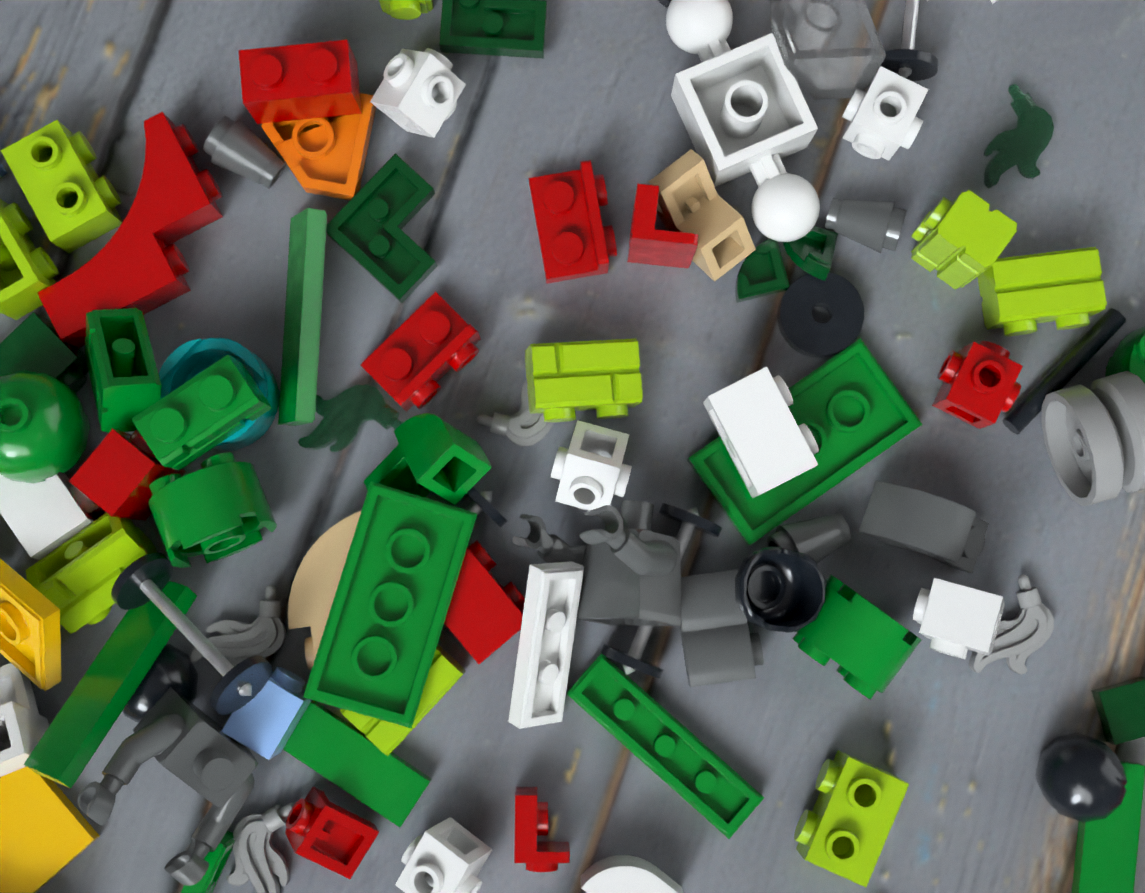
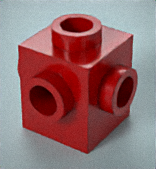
M980 341L979 344L972 342L961 348L958 352L952 350L939 370L937 379L943 381V384L932 406L978 429L996 423L1000 412H1007L1016 401L1021 390V384L1016 382V379L1023 366L1008 359L1010 356L1008 350L989 341Z

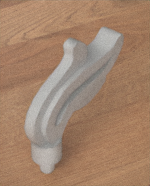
M526 379L521 389V409L519 412L512 416L495 412L493 417L483 414L477 417L478 424L491 427L490 433L506 436L512 443L520 447L532 446L541 441L555 423L544 422L543 413L530 414Z
M1022 574L1018 577L1021 590L1016 592L1020 605L1016 618L1000 621L991 656L972 652L969 660V668L972 671L979 673L987 664L1006 658V663L1010 670L1021 675L1027 672L1025 666L1026 659L1042 647L1050 638L1054 630V618L1049 609L1042 604L1038 588L1031 587L1027 575Z
M272 584L267 585L265 588V599L259 600V617L253 623L248 624L238 620L227 619L213 623L206 629L208 633L214 631L221 633L207 639L224 657H229L228 661L233 666L252 656L260 655L266 658L275 653L284 643L286 629L281 619V600H276V587ZM196 647L190 654L191 662H196L204 657Z
M289 803L284 807L276 804L263 813H253L244 816L238 822L233 833L234 840H236L233 845L236 868L234 872L226 877L229 884L240 886L250 880L257 893H280V884L281 886L288 884L289 869L283 855L272 845L271 839L273 832L286 824L287 817L294 803Z

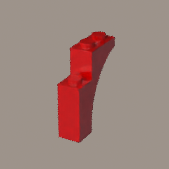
M163 111L144 121L146 143L143 174L132 206L116 233L91 260L78 270L37 292L59 338L78 348L85 345V337H87L86 313L92 310L137 308L144 315L191 291L183 276L190 272V269L174 242L223 217L215 202L223 197L217 183L208 169L199 171L192 155L199 152L192 135L184 123L175 126Z

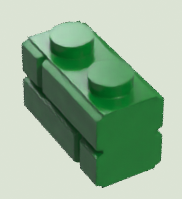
M137 308L92 310L86 313L87 337H85V359L96 408L98 409L101 431L109 433L112 428L122 432L135 431L137 428L132 418L159 401L162 388L143 312Z
M226 355L133 417L132 421L161 465L181 470L245 427L247 419L254 421L272 409V407L245 366L232 356Z

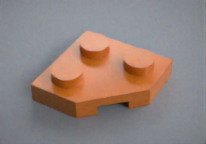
M360 93L362 114L262 123L261 127L307 193L344 200H351L358 193L376 112V106L370 102L374 95Z

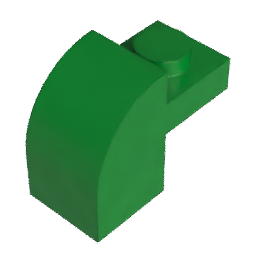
M423 413L409 418L393 431L399 444L364 480L367 491L372 481L421 497H426L432 491L456 505L492 466L477 441L438 416Z

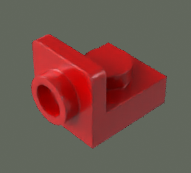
M312 787L306 798L299 799L290 810L286 820L285 834L296 854L351 879L379 834V830L374 823L330 802L324 791Z
M516 787L514 863H526V870L532 872L557 871L558 863H570L569 842L537 841V836H548V802H537V787Z

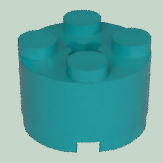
M199 338L188 341L168 356L159 371L162 385L161 399L226 355H230L245 366L272 409L254 421L247 419L245 427L212 449L232 452L256 442L270 428L279 406L280 390L271 369L261 358L231 339Z

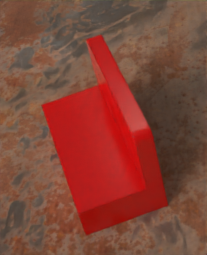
M637 184L627 262L689 268L698 247L699 235L656 230L659 186Z

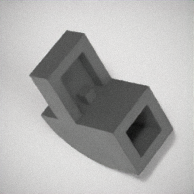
M876 481L859 531L890 546L924 554L954 569L973 573L977 558L984 547L985 534L989 523L976 517V511L953 501L916 489Z

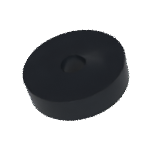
M829 272L824 281L806 274L794 281L782 296L777 311L778 327L784 340L795 351L814 358L830 357L846 349L859 335L864 322L863 301L857 289L840 275ZM814 307H823L827 310L829 314L827 323H818L813 319L812 309Z

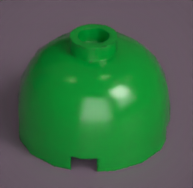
M22 370L1 375L0 474L12 481L35 484L45 481V478L53 477L59 472L64 473L72 468L86 449L90 431L88 416L85 414L83 404L75 391L45 373Z

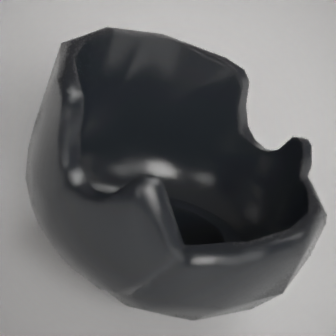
M764 547L760 551L752 552L746 557L736 574V604L748 621L756 626L770 631L797 632L817 619L826 601V579L815 560L808 554L781 547Z
M166 644L123 709L124 715L139 723L170 686L191 703H194L197 694L198 673L190 657L173 645Z
M1076 732L1054 738L1040 752L1036 769L1037 783L1045 799L1060 815L1084 823L1106 819L1122 805L1127 792L1125 787L1128 783L1126 773L1117 755L1104 742Z

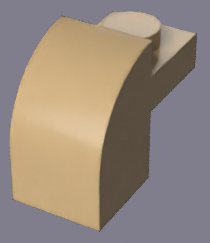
M692 149L649 181L650 185L659 186L657 214L668 231L699 235L698 247L692 261L713 281L719 279L756 250L743 216L717 194L704 159Z

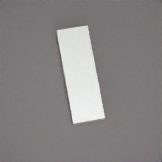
M573 561L529 565L508 720L509 723L519 729L562 722L584 566Z

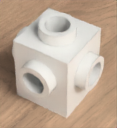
M426 48L424 52L401 49L400 53L387 64L383 74L384 79L370 102L405 131L434 138L443 122L455 111L457 99L466 84L450 71L453 64L439 52L430 48Z
M880 66L866 92L856 88L842 115L843 118L851 121L843 139L851 142L853 149L865 157L871 159H880L882 157L889 161L900 146L909 149L923 124V120L916 117V114L929 89Z
M577 420L569 449L559 446L554 461L551 478L560 480L555 501L590 511L604 505H610L613 495L624 497L632 466L622 464L629 434Z
M449 817L426 830L423 835L417 836L411 842L401 859V862L406 866L395 885L405 893H477L482 885V881L477 876L493 849Z

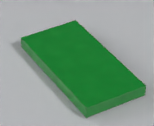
M861 338L788 388L793 398V404L788 406L798 426L803 423L806 424L818 445L819 452L814 454L818 463L817 466L752 498L720 436L687 459L747 546L753 544L922 425Z
M370 482L303 695L304 698L412 728L477 513L379 483Z

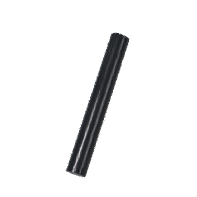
M1110 308L1003 419L1004 425L1013 433L1020 434L1042 411L1045 396L1062 390L1126 323L1125 317L1118 310Z

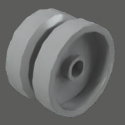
M1124 371L1092 381L1089 389L1079 384L1045 396L1042 404L1041 420L1045 445L1053 469L1061 485L1072 500L1081 506H1088L1117 498L1121 489L1128 493L1145 490V383L1139 376L1129 371Z

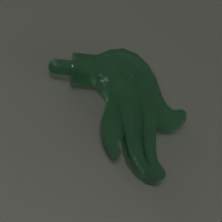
M1012 84L1008 88V92L1014 100L1010 105L1018 117L1016 128L995 136L984 150V156L986 157L991 155L993 151H999L988 162L984 172V184L988 189L995 186L1000 176L1015 165H1017L1018 171L1025 178L1034 179L1040 175V170L1036 167V161L1053 136L1054 124L1052 117L1044 109L1036 105L1029 92L1023 95L1016 84Z
M367 384L356 385L346 389L330 400H324L321 396L317 395L316 412L324 418L309 436L300 438L298 444L307 450H319L331 445L330 451L336 453L345 449L354 441L360 426L365 421L374 420L386 430L391 427L396 429L403 422L398 419L399 412L386 403L384 396L377 388Z

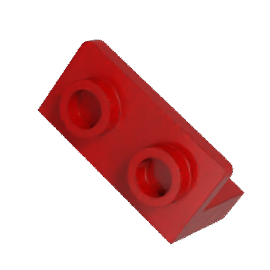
M591 160L580 161L579 170L528 178L546 283L608 273L609 257L617 256L613 226L602 225L599 207L608 205L603 174L593 175Z
M435 292L360 366L406 412L413 405L421 409L440 391L441 386L437 382L451 368L459 372L475 358L479 352L475 345L481 338L478 331L471 324L468 325Z

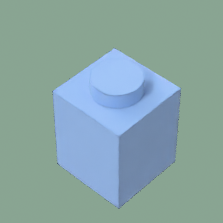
M277 666L274 672H271L262 690L245 706L232 712L221 732L266 759H272L282 752L311 702V699L303 697L305 690L302 688L306 682L291 671Z

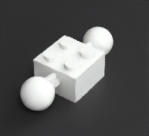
M672 0L666 14L668 34L680 49L688 53L698 54L702 63L675 74L671 97L697 154L705 161L714 186L717 187L752 172L758 189L753 196L751 212L754 223L759 231L766 237L779 242H790L802 238L816 224L820 212L819 198L814 187L806 179L786 172L781 159L808 148L818 127L774 32L731 50L726 41L733 24V12L728 0Z

